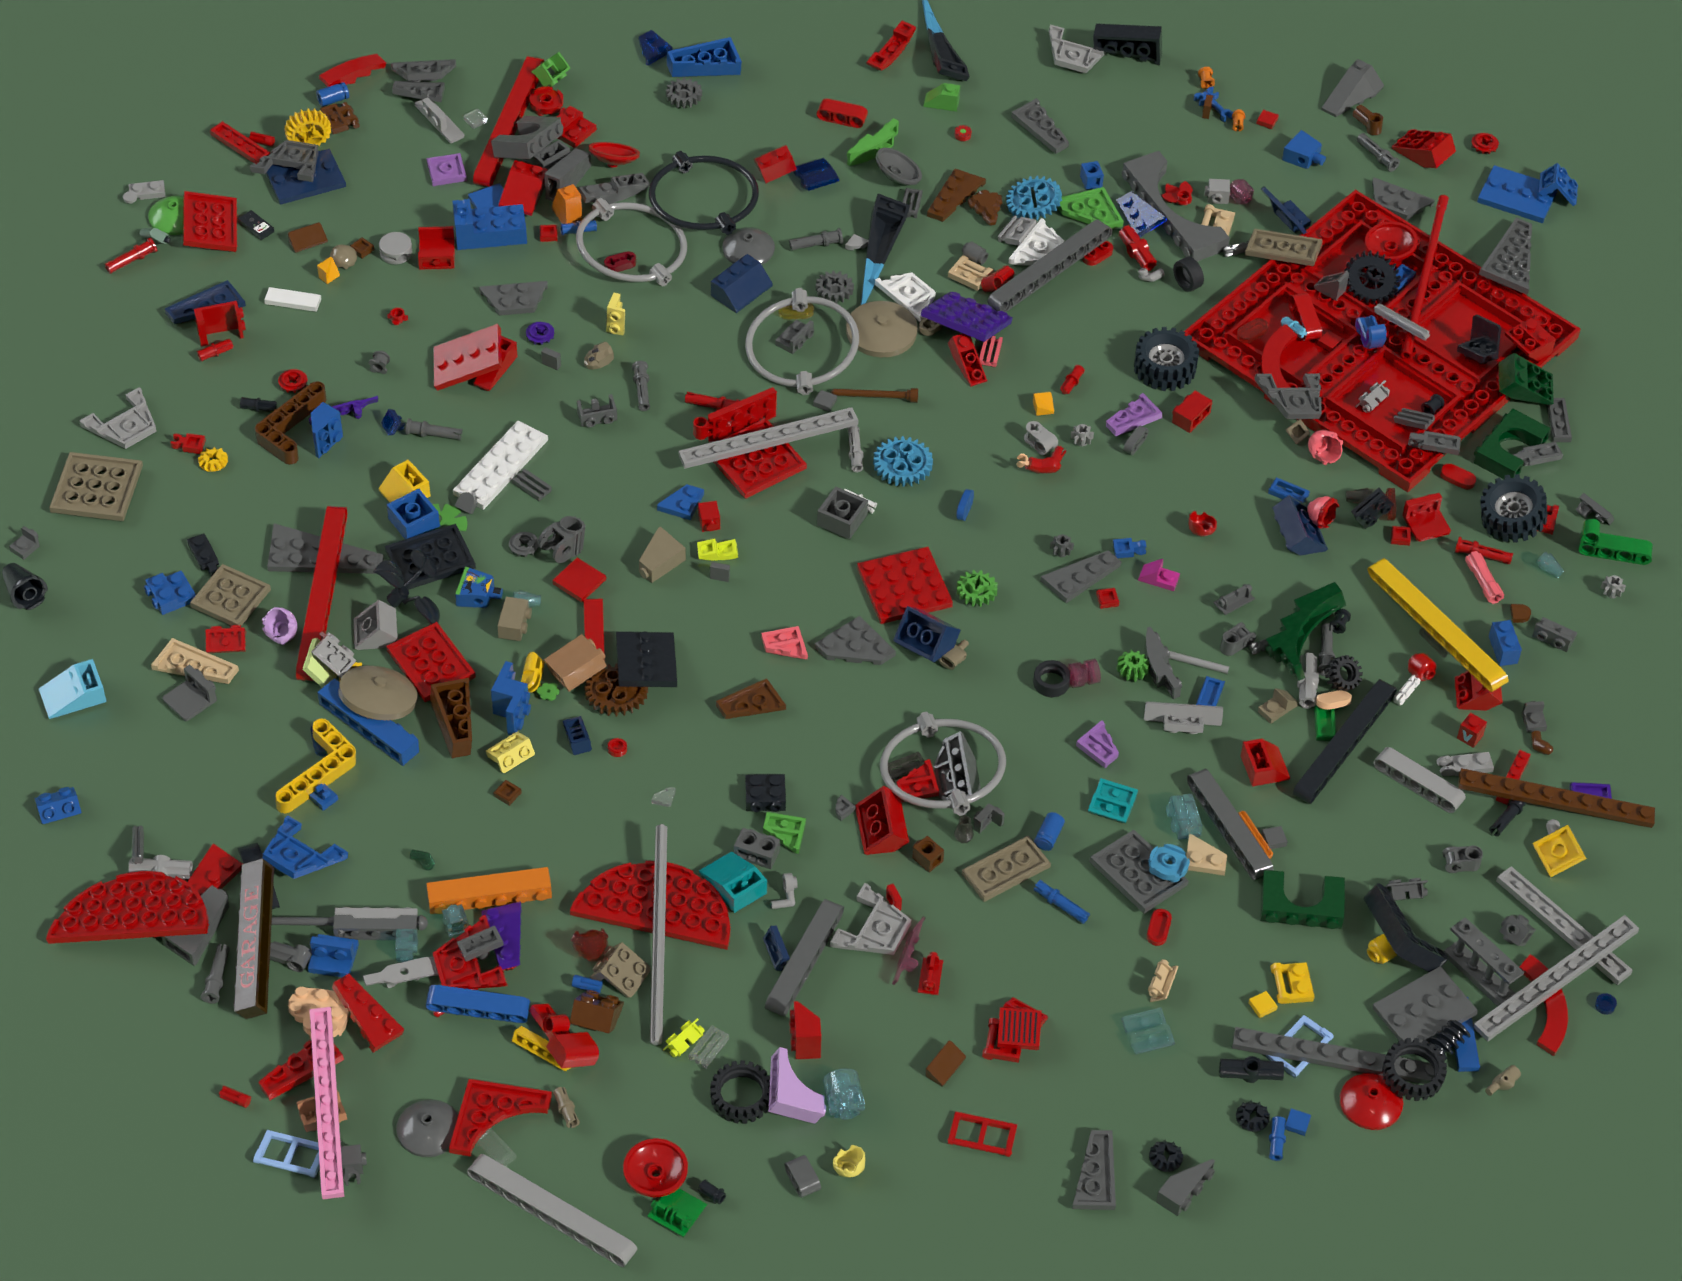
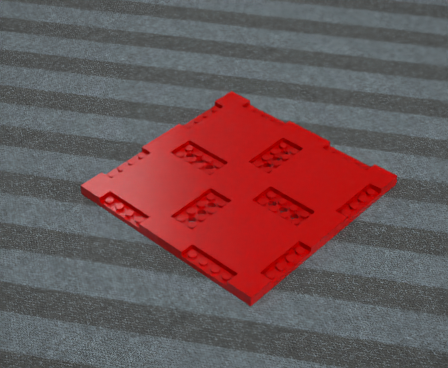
M1354 190L1306 230L1307 233L1300 235L1322 239V246L1314 266L1271 259L1184 332L1185 336L1190 335L1192 336V341H1196L1197 347H1199V356L1207 361L1212 358L1264 392L1254 378L1256 374H1262L1261 359L1265 344L1272 334L1282 327L1281 320L1284 317H1290L1293 320L1288 306V297L1293 294L1308 293L1322 327V336L1329 330L1343 338V340L1330 352L1317 345L1319 339L1303 341L1297 336V339L1291 342L1280 356V370L1291 388H1306L1303 381L1304 375L1320 373L1319 385H1321L1322 414L1319 419L1301 420L1304 425L1315 432L1327 430L1337 433V437L1343 440L1344 446L1378 467L1380 475L1408 493L1430 473L1431 467L1447 454L1408 445L1410 433L1419 434L1429 431L1458 436L1461 440L1470 432L1474 433L1512 399L1499 392L1500 361L1515 353L1542 368L1554 356L1558 357L1578 339L1581 329L1524 293L1479 275L1482 267L1438 241L1425 293L1427 298H1424L1418 323L1419 326L1429 331L1430 337L1422 340L1415 336L1411 358L1408 360L1403 359L1401 352L1407 331L1376 314L1374 307L1379 304L1377 301L1374 305L1371 304V301H1368L1366 304L1364 299L1359 301L1358 296H1352L1354 292H1348L1350 287H1346V291L1336 301L1317 290H1309L1314 288L1313 286L1322 277L1344 272L1347 260H1350L1351 257L1355 259L1357 253L1361 257V253L1365 251L1367 256L1369 252L1365 247V237L1372 227L1383 222H1400L1408 225L1415 231L1418 237V246L1415 252L1408 258L1390 262L1389 265L1396 263L1393 269L1396 270L1403 264L1416 271V276L1397 295L1394 294L1393 298H1389L1388 302L1383 301L1382 305L1409 320L1411 318L1413 307L1410 305H1414L1430 235L1359 191ZM1373 315L1378 325L1385 324L1386 341L1382 347L1366 349L1362 344L1360 334L1357 333L1355 323L1358 317L1363 318ZM1474 315H1480L1501 326L1498 359L1489 361L1486 364H1480L1476 360L1465 357L1464 354L1457 352L1459 344L1471 339ZM1533 318L1556 339L1552 354L1537 361L1526 355L1504 335L1505 332ZM1386 380L1383 386L1390 390L1389 396L1371 412H1364L1361 405L1357 408L1355 407L1360 402L1359 398L1365 392L1371 393L1369 389L1376 382L1380 385ZM1264 394V399L1274 404L1270 400V398L1266 394ZM1433 394L1440 395L1445 401L1444 407L1436 410L1434 414L1435 421L1426 430L1394 422V416H1398L1397 413L1402 412V408L1422 412L1421 405L1424 402H1428Z

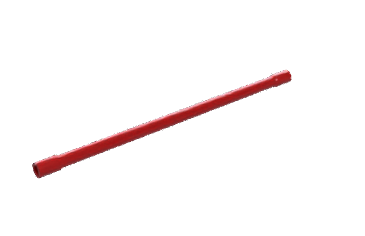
M1440 195L1437 201L1435 218L1410 321L1416 324L1419 323L1444 213L1447 209L1449 198L1446 195ZM1408 331L1401 352V357L1406 360L1412 356L1415 335Z

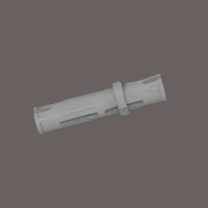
M856 425L848 427L849 459L851 460L853 472H861L863 470V451L861 450L859 427Z

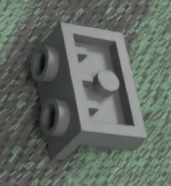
M796 319L775 340V345L794 354L798 349H801L807 339L813 336L814 322L810 320L807 324H804Z
M1542 617L1540 622L1535 625L1532 637L1567 652L1574 642L1577 632Z

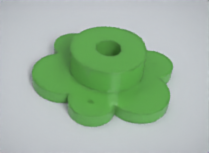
M543 683L542 687L537 689V694L540 695L542 700L553 701L556 699V695L560 693L556 683Z

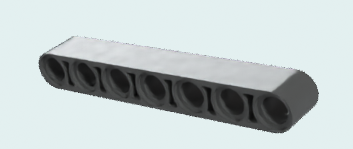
M1205 768L1187 775V783L1249 876L1256 880L1263 877L1264 870H1273L1272 862L1208 769Z
M827 899L823 900L769 994L765 1009L783 1017L787 1015L844 912V906Z

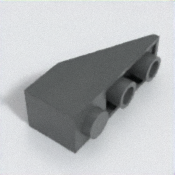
M1208 1160L1170 1176L1158 1191L1156 1203L1176 1216L1182 1210L1186 1211L1192 1202V1197L1194 1195L1198 1196L1204 1186L1202 1184L1206 1180L1210 1181L1215 1173L1213 1169L1215 1160Z

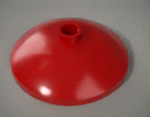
M595 142L589 145L590 153L599 161L607 163L609 167L626 165L640 157L639 150L624 144Z
M1400 222L1377 224L1367 232L1365 237L1367 251L1372 250L1373 256L1379 251V258L1385 254L1384 260L1386 261L1391 258L1390 262L1408 258L1415 252L1418 246V237L1415 231L1408 225Z
M1364 1073L1350 1078L1344 1084L1340 1093V1106L1344 1115L1355 1125L1364 1129L1380 1130L1390 1127L1399 1119L1403 1110V1097L1397 1096L1398 1091L1395 1093L1391 1091V1086L1388 1087L1386 1085V1080L1383 1079V1076Z
M659 1138L647 1139L633 1146L627 1153L623 1164L624 1177L628 1185L637 1193L647 1197H663L675 1192L682 1186L688 1173V1161L685 1153L675 1143Z

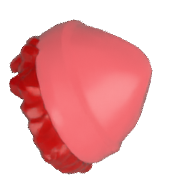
M1328 496L1319 497L1308 504L1307 511L1312 523L1319 529L1328 528V525L1336 518V508H1339V504L1336 499Z

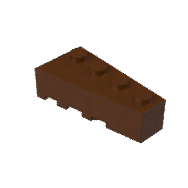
M469 678L432 684L430 702L451 758L471 755L472 728Z

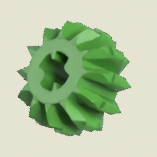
M1131 649L1129 653L1124 651L1122 656L1118 658L1117 672L1120 673L1121 678L1126 677L1127 681L1133 679L1136 682L1137 678L1143 680L1144 676H1147L1149 672V660L1146 659V654L1140 655L1139 650L1133 652Z

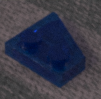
M653 30L639 36V44L642 47V53L645 56L647 66L666 56L667 51L673 50V47Z

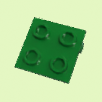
M679 1188L675 1192L661 1197L658 1201L654 1200L651 1204L653 1209L647 1217L684 1238L707 1204Z

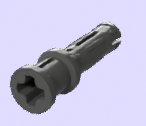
M1361 133L1357 137V142L1376 156L1377 161L1380 164L1383 163L1388 171L1392 172L1397 169L1400 160L1397 157L1394 158L1389 150H1383L1365 133Z
M837 228L835 231H823L818 235L790 239L789 244L791 251L817 245L829 246V244L838 242L842 244L843 236L841 228Z
M636 361L632 364V370L634 371L633 381L637 386L638 408L641 411H647L650 409L647 386L649 381V375L647 374L648 364L645 361Z
M408 418L406 423V435L412 433L421 435V437L431 435L460 441L462 439V436L458 434H462L463 429L430 425L427 421L417 422L412 421L410 418Z
M1329 624L1321 626V652L1318 655L1320 662L1318 673L1325 676L1328 674V672H1325V668H1328L1326 665L1330 660L1335 659V654L1333 653V626L1330 625L1329 629Z
M222 944L217 945L210 975L205 978L206 986L205 990L201 993V999L206 1003L215 1004L220 998L219 990L223 987L224 983L222 975L230 951L229 946L225 944L222 950Z

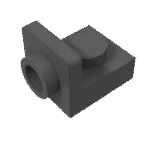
M25 526L21 528L23 535L9 546L10 551L23 560L40 547L38 534L33 529H28Z
M1531 701L1524 704L1522 717L1527 733L1546 731L1547 724L1543 714L1545 706L1543 701Z

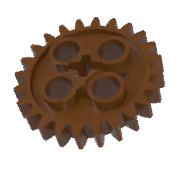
M617 663L615 667H611L608 664V669L603 668L600 672L590 677L586 681L585 686L586 700H589V706L593 705L594 710L600 708V714L607 711V716L612 712L616 717L619 712L625 716L626 711L633 713V708L639 710V704L644 705V699H647L648 687H619Z

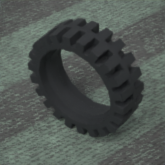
M1406 1038L1405 1041L1399 1040L1397 1044L1394 1043L1385 1056L1382 1072L1386 1085L1388 1087L1391 1086L1393 1093L1398 1091L1397 1096L1401 1098L1403 1095H1406V1100H1411L1414 1097V1101H1419L1420 1098L1427 1100L1428 1097L1431 1098L1435 1093L1439 1092L1446 1077L1447 1063H1444V1055L1440 1056L1441 1051L1439 1049L1434 1050L1435 1045L1431 1043L1427 1046L1428 1041L1426 1040L1419 1043V1038H1414L1413 1042L1411 1038ZM1405 1054L1421 1056L1431 1063L1435 1073L1434 1079L1424 1085H1414L1406 1082L1397 1074L1394 1066L1395 1060Z
M740 1060V1064L737 1065V1062L733 1061L731 1066L727 1063L723 1069L719 1068L717 1074H714L710 1086V1097L712 1106L719 1113L720 1117L723 1118L725 1116V1119L729 1122L731 1119H734V1123L737 1124L739 1120H742V1123L746 1124L748 1119L751 1122L756 1121V1117L760 1119L763 1117V1112L766 1114L769 1109L770 1075H767L765 1069L761 1070L760 1065L757 1064L754 1067V1063L750 1061L746 1065L745 1060ZM747 1077L755 1080L761 1086L762 1096L753 1105L735 1107L728 1104L722 1098L721 1088L730 1079Z

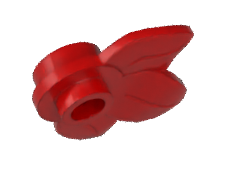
M1186 181L1182 182L1179 187L1166 184V193L1161 196L1165 201L1188 205L1192 202L1191 193L1193 189Z

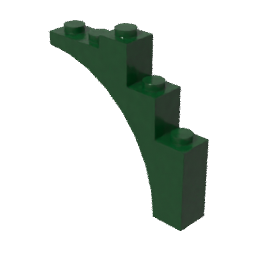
M1336 582L1295 599L1296 608H1293L1294 613L1280 619L1282 625L1280 627L1281 632L1266 639L1268 644L1266 651L1269 657H1273L1277 663L1282 661L1284 665L1287 664L1290 675H1295L1298 681L1305 678L1300 663L1301 649L1305 640L1322 620L1346 606L1343 592Z

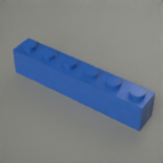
M335 678L318 691V699L321 706L400 765L404 766L419 753L417 737L406 732L400 724H396L392 720L370 719L350 710L340 699L338 692L340 682Z

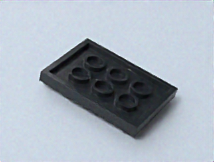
M456 524L385 546L389 560L401 569L404 585L419 571V568L411 560V552L414 549L422 550L434 561L436 565L435 575L428 577L422 572L407 587L408 590L462 573L465 567L476 568V563Z
M616 632L619 687H677L674 632Z

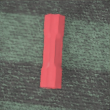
M1477 551L1471 552L1465 558L1468 567L1477 578L1488 602L1492 604L1498 603L1504 598L1503 591L1490 573L1482 554Z

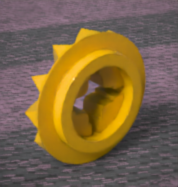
M215 447L211 450L206 448L205 452L200 453L198 463L203 470L215 472L227 465L228 456L226 452H223L222 448L218 450Z

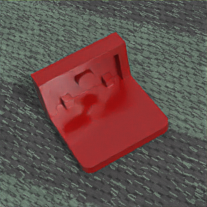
M1440 493L1428 494L1405 501L1402 516L1408 527H1411V532L1415 539L1419 542L1449 535L1451 532L1449 525L1440 512L1442 502Z

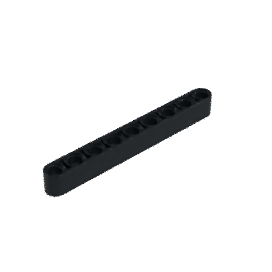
M1381 679L1375 683L1299 780L1293 790L1294 796L1308 804H1312L1392 701L1397 692L1396 687Z

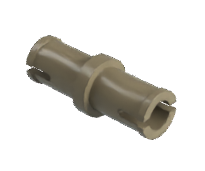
M556 1088L553 1091V1095L558 1103V1111L564 1117L566 1126L568 1128L578 1126L580 1121L574 1110L575 1105L573 1101H570L566 1088Z

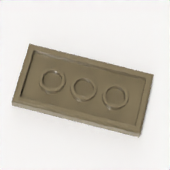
M1254 229L1245 250V255L1314 266L1322 246V239Z
M1026 836L962 869V875L983 902L1050 868L1051 863L1032 839Z

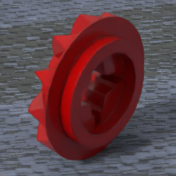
M1478 133L1473 136L1471 141L1472 147L1476 149V152L1481 151L1482 154L1484 152L1488 154L1495 152L1499 146L1498 139L1489 133Z
M298 369L284 371L278 378L281 390H286L287 393L290 391L296 393V390H303V387L307 386L308 381L307 375Z

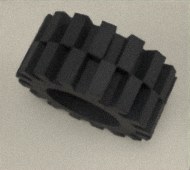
M1349 655L1340 656L1330 660L1326 665L1328 668H1325V672H1328V674L1325 675V678H1329V681H1327L1328 685L1333 684L1331 686L1332 689L1348 691L1359 685L1358 682L1362 681V678L1359 677L1363 675V672H1359L1362 667L1357 666L1359 662L1357 660L1353 661L1354 657H1349ZM1340 667H1344L1347 671L1348 679L1346 681L1340 675Z

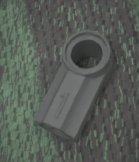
M276 941L271 942L270 960L286 964L295 972L304 971L312 955L309 948L303 945L292 947Z

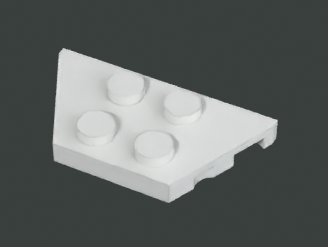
M1041 218L1009 257L1008 263L1031 266L1062 244L1064 240L1056 234L1052 227L1048 228L1045 224L1046 221Z
M912 272L891 276L889 280L881 281L880 278L875 279V285L897 304L908 309L919 322L924 318L920 316L922 309L932 304L936 295L932 288Z

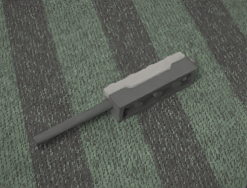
M343 907L335 908V916L272 917V925L333 926L335 937L355 940H417L418 927L419 931H422L428 925L425 916H418V908Z

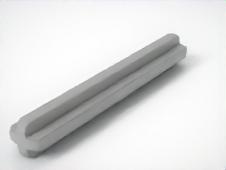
M1379 303L1374 307L1376 314L1422 340L1430 337L1428 330Z

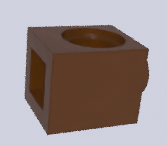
M926 836L914 844L912 858L930 873L944 861V849L929 836Z

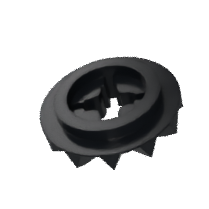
M1250 1100L1247 1103L1243 1102L1237 1108L1236 1120L1247 1131H1261L1269 1123L1270 1114L1267 1111V1107L1262 1106L1260 1102L1255 1103ZM1256 1111V1116L1250 1121V1114Z
M1166 1140L1156 1142L1150 1149L1149 1160L1160 1171H1174L1181 1166L1183 1161L1181 1147L1176 1146L1174 1141L1172 1143ZM1165 1150L1168 1152V1155H1170L1168 1161H1166V1158L1163 1155Z

